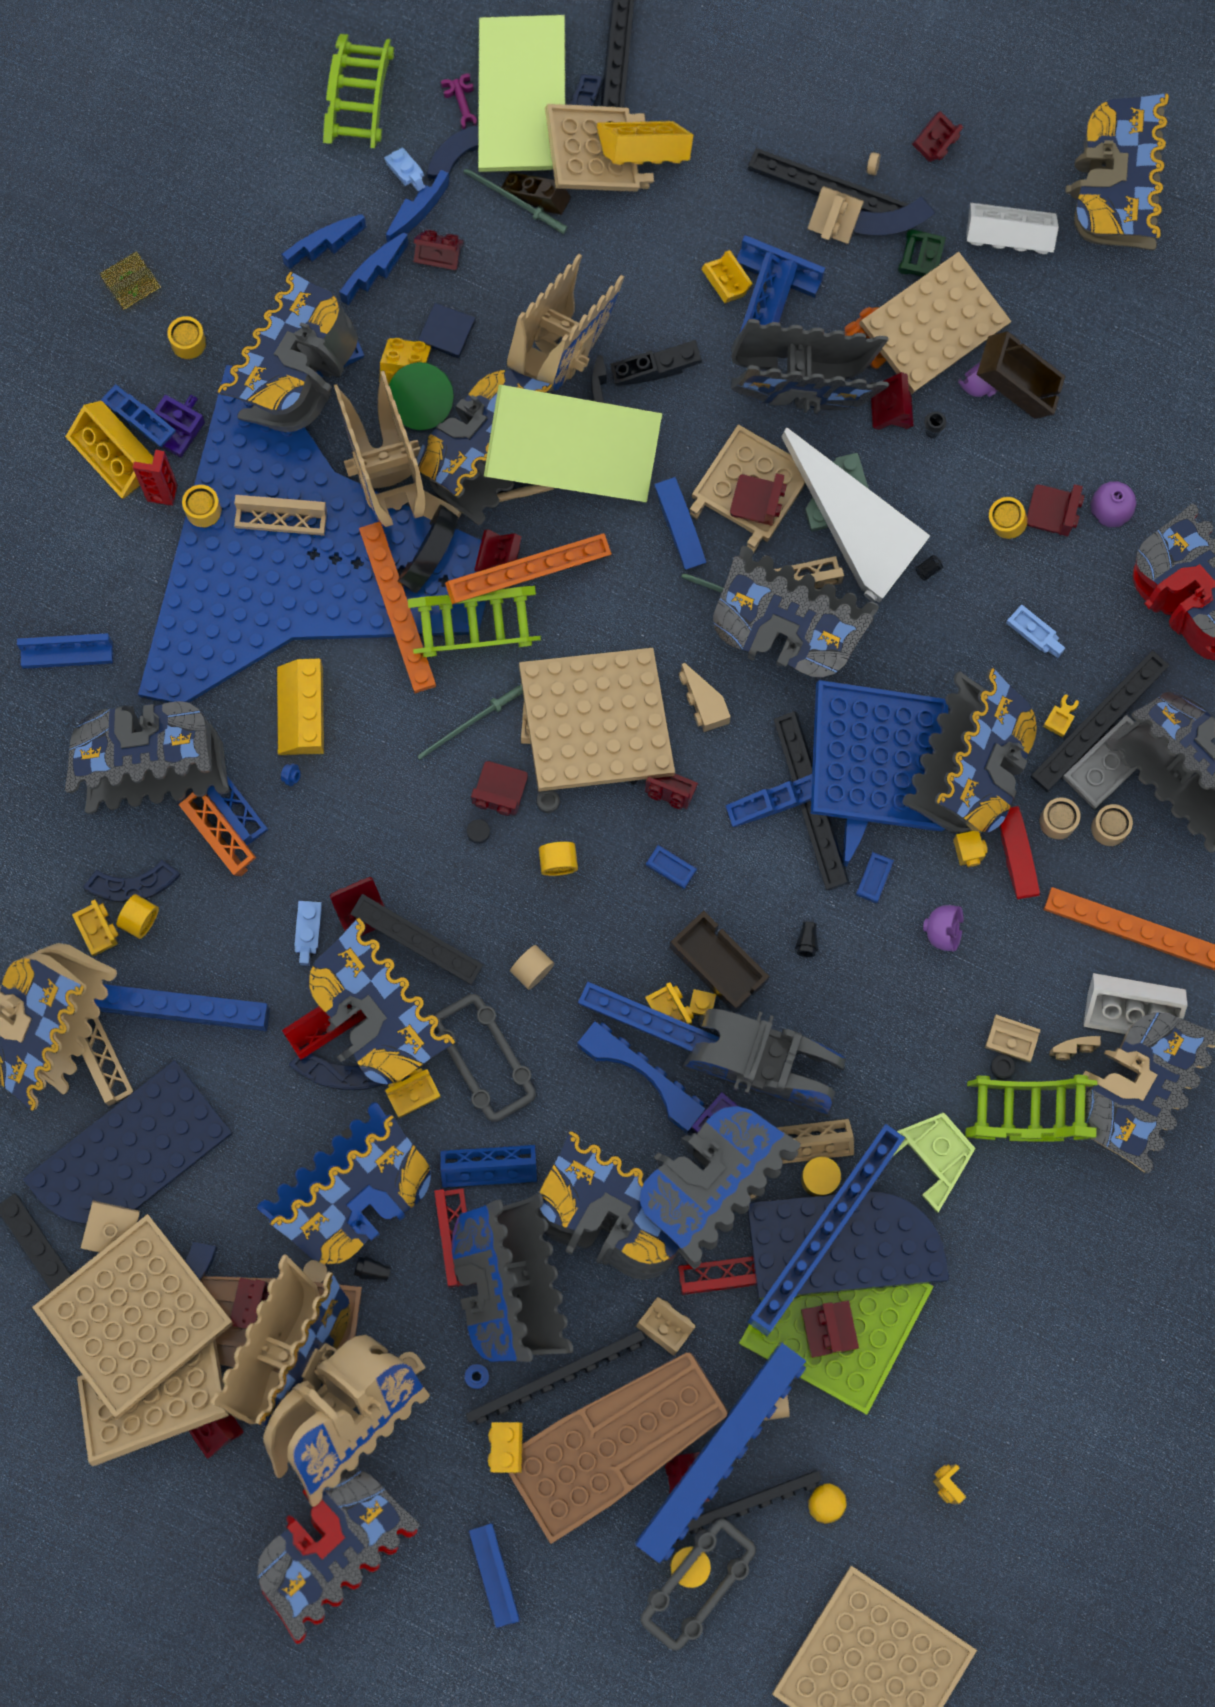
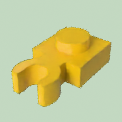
M1067 694L1060 701L1061 708L1054 706L1043 725L1044 728L1062 738L1075 717L1070 712H1073L1079 704V701L1076 700L1072 706L1067 705Z

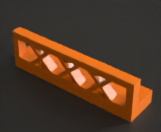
M192 792L179 806L231 873L235 876L244 875L248 871L246 866L256 856L206 794L202 797L204 806L203 810H200L193 801L197 796ZM207 814L216 815L218 818L217 828H214L207 819ZM221 831L231 834V846L221 837ZM235 849H242L248 857L241 862L235 855Z

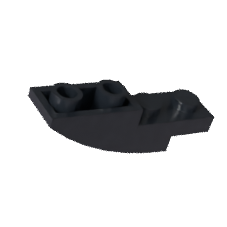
M693 340L653 353L651 350L611 363L610 366L615 384L629 385L683 373L682 369L703 362L697 342Z

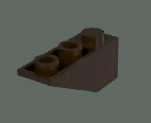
M510 172L501 187L503 190L535 208L541 206L544 208V212L559 215L563 214L571 199L566 189L556 188L555 180Z

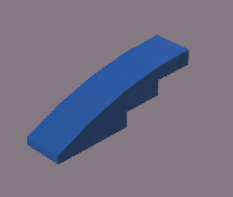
M440 170L431 187L425 185V188L418 192L414 202L405 198L386 233L387 243L403 232L408 234L427 216L450 184L449 173Z
M360 214L340 220L303 238L282 253L284 264L291 269L306 256L312 262L327 249L335 254L366 228L365 217Z
M403 232L367 258L339 291L341 302L349 305L360 288L368 292L378 275L385 279L388 277L409 245L406 233Z
M116 384L101 399L116 415L159 447H162L176 432L175 429L145 404H141Z
M673 477L654 484L667 527H669L675 547L678 549L684 570L707 563L676 478Z
M812 774L794 782L788 781L771 789H763L725 805L732 827L756 821L811 801Z
M846 819L843 862L846 867L862 839L868 821Z

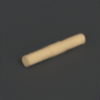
M532 485L497 493L500 502L551 491L554 488Z

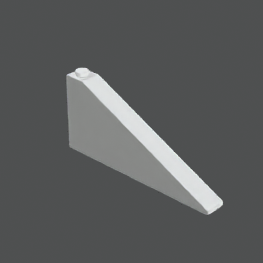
M786 428L782 434V439L859 587L865 592L864 596L867 599L880 603L930 535L790 429Z

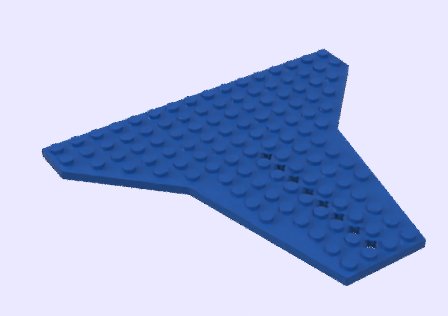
M226 365L221 384L234 381V377L230 374L232 366ZM218 394L194 486L206 485L216 492L221 505V516L215 524L204 528L193 525L189 522L187 516L185 517L141 681L139 697L166 703L176 701L190 703L293 640L395 637L359 528L379 521L367 503L361 484L334 472L305 427L297 431L282 432L256 423L239 420L237 418L238 413L242 409L252 408L254 405L230 396ZM235 495L325 502L327 507L325 535L235 528ZM405 504L399 510L387 508L393 525L388 527L382 525L397 570L404 569L408 562L413 561L431 528L429 524L430 519L425 516L414 518L410 507ZM242 512L241 522L249 523L255 518L251 512ZM267 514L262 518L265 524H272L278 520L274 514ZM289 516L284 520L288 526H295L300 522L296 516ZM311 518L306 523L310 528L320 529L321 518ZM455 529L442 559L422 588L417 593H413L403 586L406 598L449 596L447 588L442 587L441 582H439L440 579L446 577L450 581L476 573L474 569L482 540ZM312 551H317L320 556L311 560L308 554ZM334 555H339V558L342 560L341 562L337 561L336 565H334L330 558L334 557ZM361 560V563H364V565L354 569L352 562ZM487 601L477 602L476 614L479 633ZM464 603L453 604V609H451L453 635H470L467 607L464 608ZM431 606L432 636H444L442 610H439V606ZM410 608L419 636H423L421 612H418V608Z

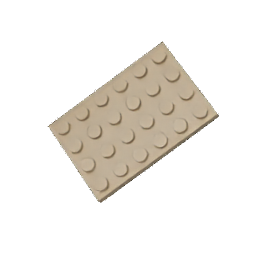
M958 252L862 319L859 325L870 339L876 336L888 337V341L880 352L896 374L900 372L908 374L909 391L913 394L984 343L988 336L995 335L1012 321L960 252Z
M216 1339L118 1420L112 1415L83 1375L77 1377L88 1462L92 1466L229 1415L222 1408L211 1404L215 1393L221 1392L224 1389Z

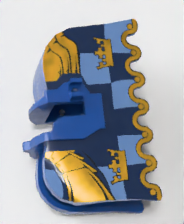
M373 1102L368 1107V1114L370 1116L368 1122L365 1123L355 1119L350 1123V1130L352 1132L350 1138L347 1139L337 1135L332 1139L331 1144L334 1148L332 1154L328 1155L323 1151H319L314 1155L313 1160L316 1165L314 1170L309 1171L304 1167L297 1169L295 1172L296 1186L291 1187L288 1184L279 1185L277 1188L278 1202L272 1203L269 1200H263L257 1205V1209L270 1219V1224L294 1242L312 1260L323 1264L341 1263L357 1253L369 1239L372 1241L380 1235L361 1213L369 1204L384 1219H391L396 1216L401 1221L405 1217L404 1213L416 1205L428 1190L431 1179L428 1163L406 1137L392 1115L386 1116L377 1102Z

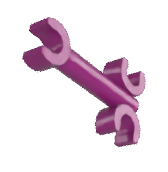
M463 74L460 80L454 79L451 81L445 79L441 81L442 88H450L444 91L445 98L452 97L454 93L456 95L462 114L461 127L463 130L466 129L465 123L468 121L472 122L473 126L477 125V119L473 114H470L464 92L469 93L474 90L473 84H464L471 81L470 74Z

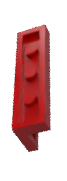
M155 450L152 464L134 462L133 470L147 502L173 506L178 484L165 451Z
M348 1004V1005H347V1008H351V1007H352L351 1004ZM319 1006L284 1028L282 1032L300 1060H302L367 1018L360 1009L330 1033L322 1035L331 1023L329 1021L330 1016ZM309 1043V1045L301 1050L299 1049L303 1045Z
M464 1189L435 1190L448 1287L464 1286L457 1280V1275L455 1276L451 1238L453 1231L450 1230V1223L455 1216L459 1217L457 1213L460 1209H462V1213L467 1212ZM460 1195L461 1204L455 1212L447 1206L446 1196ZM448 1211L453 1214V1215L450 1217V1219H449V1217H448Z
M753 1256L701 1263L697 1269H694L701 1275L698 1281L685 1283L684 1270H692L693 1268L690 1265L678 1266L682 1295L756 1286L755 1270L753 1269L754 1263L751 1267L746 1264V1262H753ZM739 1263L749 1269L745 1275L734 1276L729 1272L734 1264ZM730 1265V1267L727 1270L722 1266ZM715 1266L725 1272L718 1279H710L706 1275L709 1269ZM700 1268H707L704 1273L699 1270Z

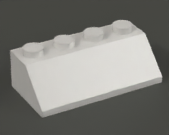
M970 203L966 236L967 241L972 245L982 246L983 244H991L993 247L1000 249L1007 246L1014 247L1013 249L1017 251L1030 249L1035 250L1039 254L1054 252L1058 232V221L1055 213Z
M1093 973L1088 990L1084 1027L1126 1034L1131 1025L1139 1018L1154 1012L1170 1013L1184 1019L1187 1008L1186 989Z

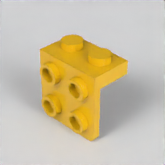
M401 338L388 339L380 361V378L381 371H384L389 385L394 374L402 367L416 362L427 363L431 346L426 345L422 341L414 342Z

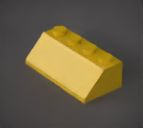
M673 121L597 123L604 156L612 160L613 164L623 165L625 162L643 164L644 161H650L655 164H661L662 161L681 163V160H690L693 134Z
M103 401L83 405L65 436L121 498H125L140 486L133 470L134 462L152 464L154 457Z
M297 659L278 666V755L324 754L323 666L321 659Z

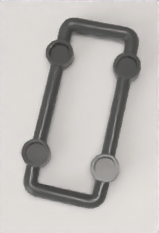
M469 994L435 1014L439 1020V1025L435 1031L437 1035L445 1032L455 1039L454 1033L445 1029L441 1021L474 1003L478 1010V1021L489 1028L513 1069L512 1077L514 1082L519 1086H523L527 1095L494 1113L489 1105L491 1100L489 1093L480 1089L456 1046L453 1044L446 1048L473 1094L471 1100L474 1107L481 1109L489 1121L498 1122L533 1102L536 1097V1091L530 1081V1070L525 1066H521L496 1024L495 1010L490 1006H486L479 995Z
M718 1519L708 1530L697 1532L694 1540L695 1546L664 1586L661 1589L652 1590L648 1595L649 1605L641 1614V1624L660 1642L673 1651L680 1650L689 1639H697L702 1634V1623L735 1580H743L749 1573L748 1564L755 1556L756 1547L750 1539L726 1519ZM723 1529L743 1546L746 1552L741 1558H734L729 1561L727 1565L728 1575L695 1617H688L682 1621V1633L677 1640H674L652 1622L650 1618L656 1611L660 1612L668 1607L670 1602L669 1594L702 1552H709L714 1549L716 1545L715 1536Z

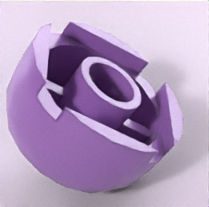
M979 362L964 374L967 378L964 381L960 378L958 383L967 394L973 397H982L986 394L990 397L997 390L977 376Z
M1118 481L1107 482L1101 485L1093 494L1090 503L1091 513L1093 516L1095 515L1099 520L1098 522L1102 525L1120 527L1132 518L1136 508V496L1133 490L1125 483Z
M942 905L932 911L929 918L925 919L923 930L927 932L931 945L944 951L954 952L958 949L962 937V930H959V922L963 923L962 908L954 905Z

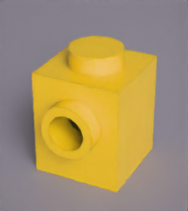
M970 831L956 834L953 841L960 866L966 864L967 867L980 865V861L985 858V853H987L986 842L981 840L980 833Z

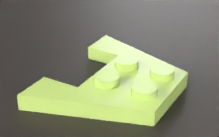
M945 1113L897 1131L905 1139L894 1153L896 1155L908 1144L938 1178L939 1181L921 1195L936 1213L940 1211L976 1149Z

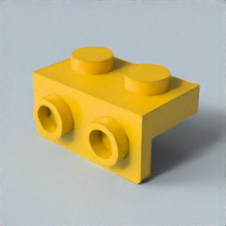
M730 250L726 251L721 259L706 263L701 269L724 303L744 297L752 286V281Z
M95 899L91 901L92 905L72 914L93 957L118 945L115 937L119 936L113 923L109 925L105 918L109 914L104 904L99 905Z
M669 982L662 989L645 997L651 1009L692 1025L691 1020L694 1016L688 1006L684 1007L680 1001L683 996L677 985L673 987Z
M422 1068L417 1069L409 1074L410 1078L388 1084L389 1088L385 1092L398 1118L441 1098L428 1069L424 1071Z
M492 1422V1427L489 1429L488 1434L491 1443V1453L488 1455L490 1472L521 1473L522 1423Z
M957 1464L944 1465L934 1474L937 1478L933 1483L940 1489L937 1493L947 1504H960L966 1498L950 1479L960 1469Z

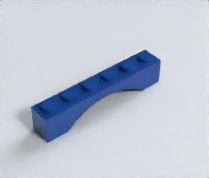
M594 1022L577 1042V1047L594 1061L619 1063L643 1075L660 1094L667 1110L668 1119L688 1134L694 1123L705 1112L704 1103L694 1095L692 1098L684 1092L686 1090L685 1087L679 1082L674 1081L672 1083L666 1078L667 1073L660 1067L656 1066L653 1068L648 1064L649 1059L641 1052L634 1053L629 1049L631 1045L622 1037L618 1039L611 1034L612 1030L606 1024L601 1022L599 1025L597 1022Z

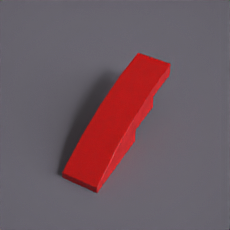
M1019 806L1010 807L1006 818L999 827L1001 830V841L1006 854V865L1016 898L1023 899L1040 896L1035 866Z

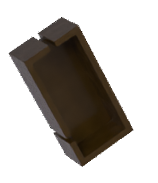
M1006 331L988 336L977 376L1034 419L1054 415L1059 401V397L1056 394L1061 393L1066 376L1028 346L1020 344L1021 341L1010 332Z
M703 910L670 942L669 948L733 1013H736L750 999L751 995L756 994L768 982L769 975L723 929L718 931V936H716L718 924Z

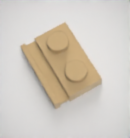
M995 1015L985 1048L1030 1063L1041 1030Z

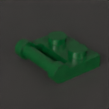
M909 229L906 234L907 243L902 262L898 266V272L905 275L913 274L924 277L939 266L946 237ZM920 241L922 245L917 265L910 264L915 242Z

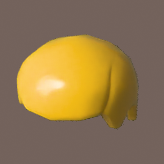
M830 1483L818 1486L808 1500L811 1516L816 1521L824 1524L837 1521L843 1515L847 1506L844 1492L838 1486Z

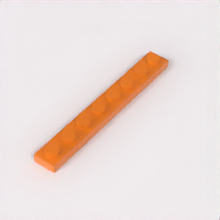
M380 522L361 527L359 531L414 693L434 688L436 683L427 657H423V653H413V649L423 648L411 610L408 608V601L403 586L398 582L399 575Z
M605 533L459 577L445 582L453 605L611 555Z
M1053 887L1049 891L1044 911L1215 971V944Z

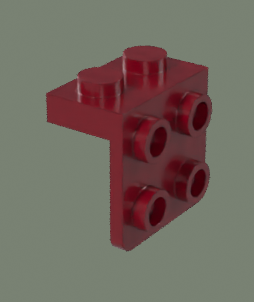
M776 473L774 482L744 474L740 475L730 508V515L773 526L774 518L780 516L782 504L778 503L780 496H785L787 484L783 483L785 475Z
M1037 484L1034 487L1027 514V526L1069 536L1071 529L1076 528L1080 515H1076L1077 508L1082 507L1085 495L1081 494L1083 486L1074 484L1071 492Z
M486 761L483 765L477 788H473L471 794L472 804L481 809L487 810L489 808L496 810L502 815L516 816L528 779L527 772Z
M678 774L660 778L647 777L645 793L653 800L660 801L662 799L669 802V805L679 810L682 808L688 809L698 783Z
M372 877L359 880L330 894V899L344 931L358 919L350 913L362 894L384 906ZM364 922L365 931L361 936L376 929Z

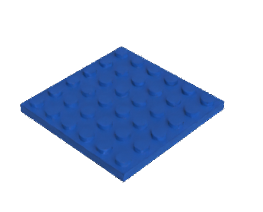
M819 680L816 683L811 814L940 832L945 830L921 813L903 804V798L906 794H916L917 790L912 784L913 775L925 773V768L920 762L922 754L933 753V747L929 744V736L933 733L940 734L942 732L937 722V717L941 713L948 714V705L945 699Z

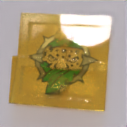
M137 251L99 273L123 310L161 288Z

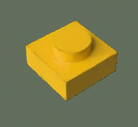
M694 989L689 1007L692 1014L701 1016L708 1009H713L716 994Z

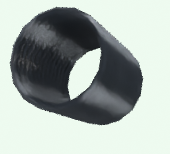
M932 555L916 567V572L922 580L926 581L937 570L940 571L943 568V564L937 556Z

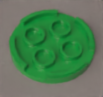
M426 362L408 364L399 369L389 383L398 413L401 416L403 425L416 430L433 428L440 422H443L452 409L454 402L452 383L445 372Z

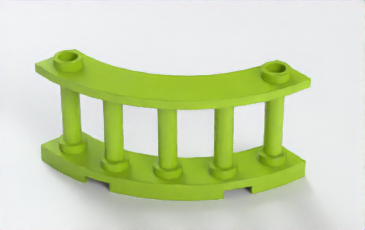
M340 34L335 48L339 49L338 54H333L326 101H330V107H328V113L325 114L323 143L332 144L335 137L343 135L371 138L370 148H375L382 138V128H379L381 99L387 67L390 60H393L394 47L391 46V39H386L383 48L353 45L351 42H348V35ZM354 53L381 56V59L372 60L363 58L348 57V55ZM353 66L378 69L377 81L344 77L342 75L343 68ZM343 86L375 89L374 104L341 101V98H338L339 90ZM349 110L373 113L372 128L362 129L339 126V124H336L337 112Z
M535 586L501 589L456 603H464V608L467 607L471 642L458 645L454 643L451 617L453 605L448 595L407 599L408 608H418V612H421L425 648L413 649V653H423V657L437 656L438 651L518 643L519 647L532 646V641L541 640V637H529L525 601H527V596L536 595ZM513 598L514 602H516L520 638L505 639L501 605L503 604V599ZM490 601V605L493 606L495 641H479L476 614L477 602ZM431 606H439V610H442L446 646L434 647L430 619Z
M1074 1075L1073 1079L1016 1082L990 1080V1076H976L975 1080L967 1081V1086L978 1087L977 1122L975 1126L965 1129V1137L995 1140V1138H1006L1009 1136V1141L1056 1142L1064 1141L1066 1137H1074L1073 1140L1096 1138V1128L1087 1127V1123H1085L1086 1087L1096 1086L1097 1080H1090L1087 1075ZM988 1088L1005 1090L1004 1125H1001V1128L989 1127V1123H987ZM1066 1089H1076L1075 1122L1072 1126L1068 1127L1065 1125ZM1014 1090H1031V1120L1028 1129H1017L1013 1125ZM1041 1090H1056V1124L1053 1125V1128L1042 1129V1126H1040Z

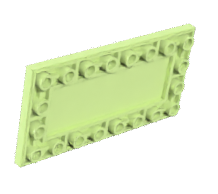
M565 16L479 18V172L553 170L545 107L547 104L565 105Z
M499 385L484 476L647 502L662 413Z

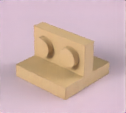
M823 186L808 229L822 234L821 237L830 240L834 238L848 244L864 201Z

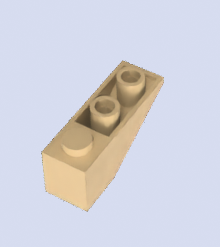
M683 663L681 672H679V678L682 685H686L689 692L686 693L690 706L694 705L697 712L694 713L697 726H702L703 731L706 732L730 724L731 717L723 696L686 663Z

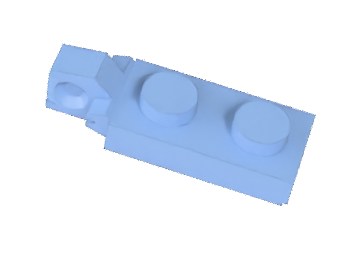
M403 147L384 157L387 166L405 186L411 183L417 191L425 188L422 181L424 176L422 169Z
M1020 605L1007 620L1006 624L1045 654L1049 651L1053 656L1059 658L1064 652L1065 647L1058 642L1059 637L1056 635V631L1023 605Z
M298 901L294 946L295 953H300L299 963L302 966H310L311 954H316L319 948L322 902Z

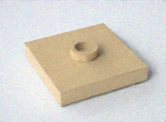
M92 1201L81 1248L101 1252L137 1223L140 1211Z

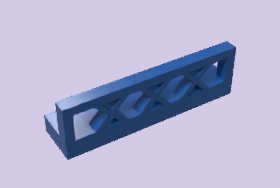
M744 235L741 250L736 258L743 269L759 275L766 252H772L780 260H793L798 266L790 288L815 298L823 281L825 267ZM773 262L770 264L771 273L775 265Z
M766 252L740 332L748 319L759 320L760 325H767L771 322L779 323L798 266L793 260H780L772 252ZM771 262L775 264L772 273L770 272ZM764 282H766L767 285L766 293H764L763 290ZM758 302H759V303H760V311H759V313L757 314V309H756V307H757V304H758Z
M108 633L17 639V646L21 651V667L23 669L113 664V641Z
M227 776L229 787L232 790L230 799L222 798L213 785L208 788L207 795L245 844L249 845L268 831V829ZM233 803L244 805V816H237L232 812ZM246 821L256 822L260 829L250 835L245 829Z
M535 1145L441 1151L442 1188L537 1182ZM521 1154H531V1158H519L518 1156ZM496 1156H505V1157H506V1158H504L503 1160H496V1159H495ZM473 1157L482 1158L480 1161L471 1160ZM446 1159H458L455 1163H446Z
M493 1523L469 1530L496 1628L519 1622L520 1618Z

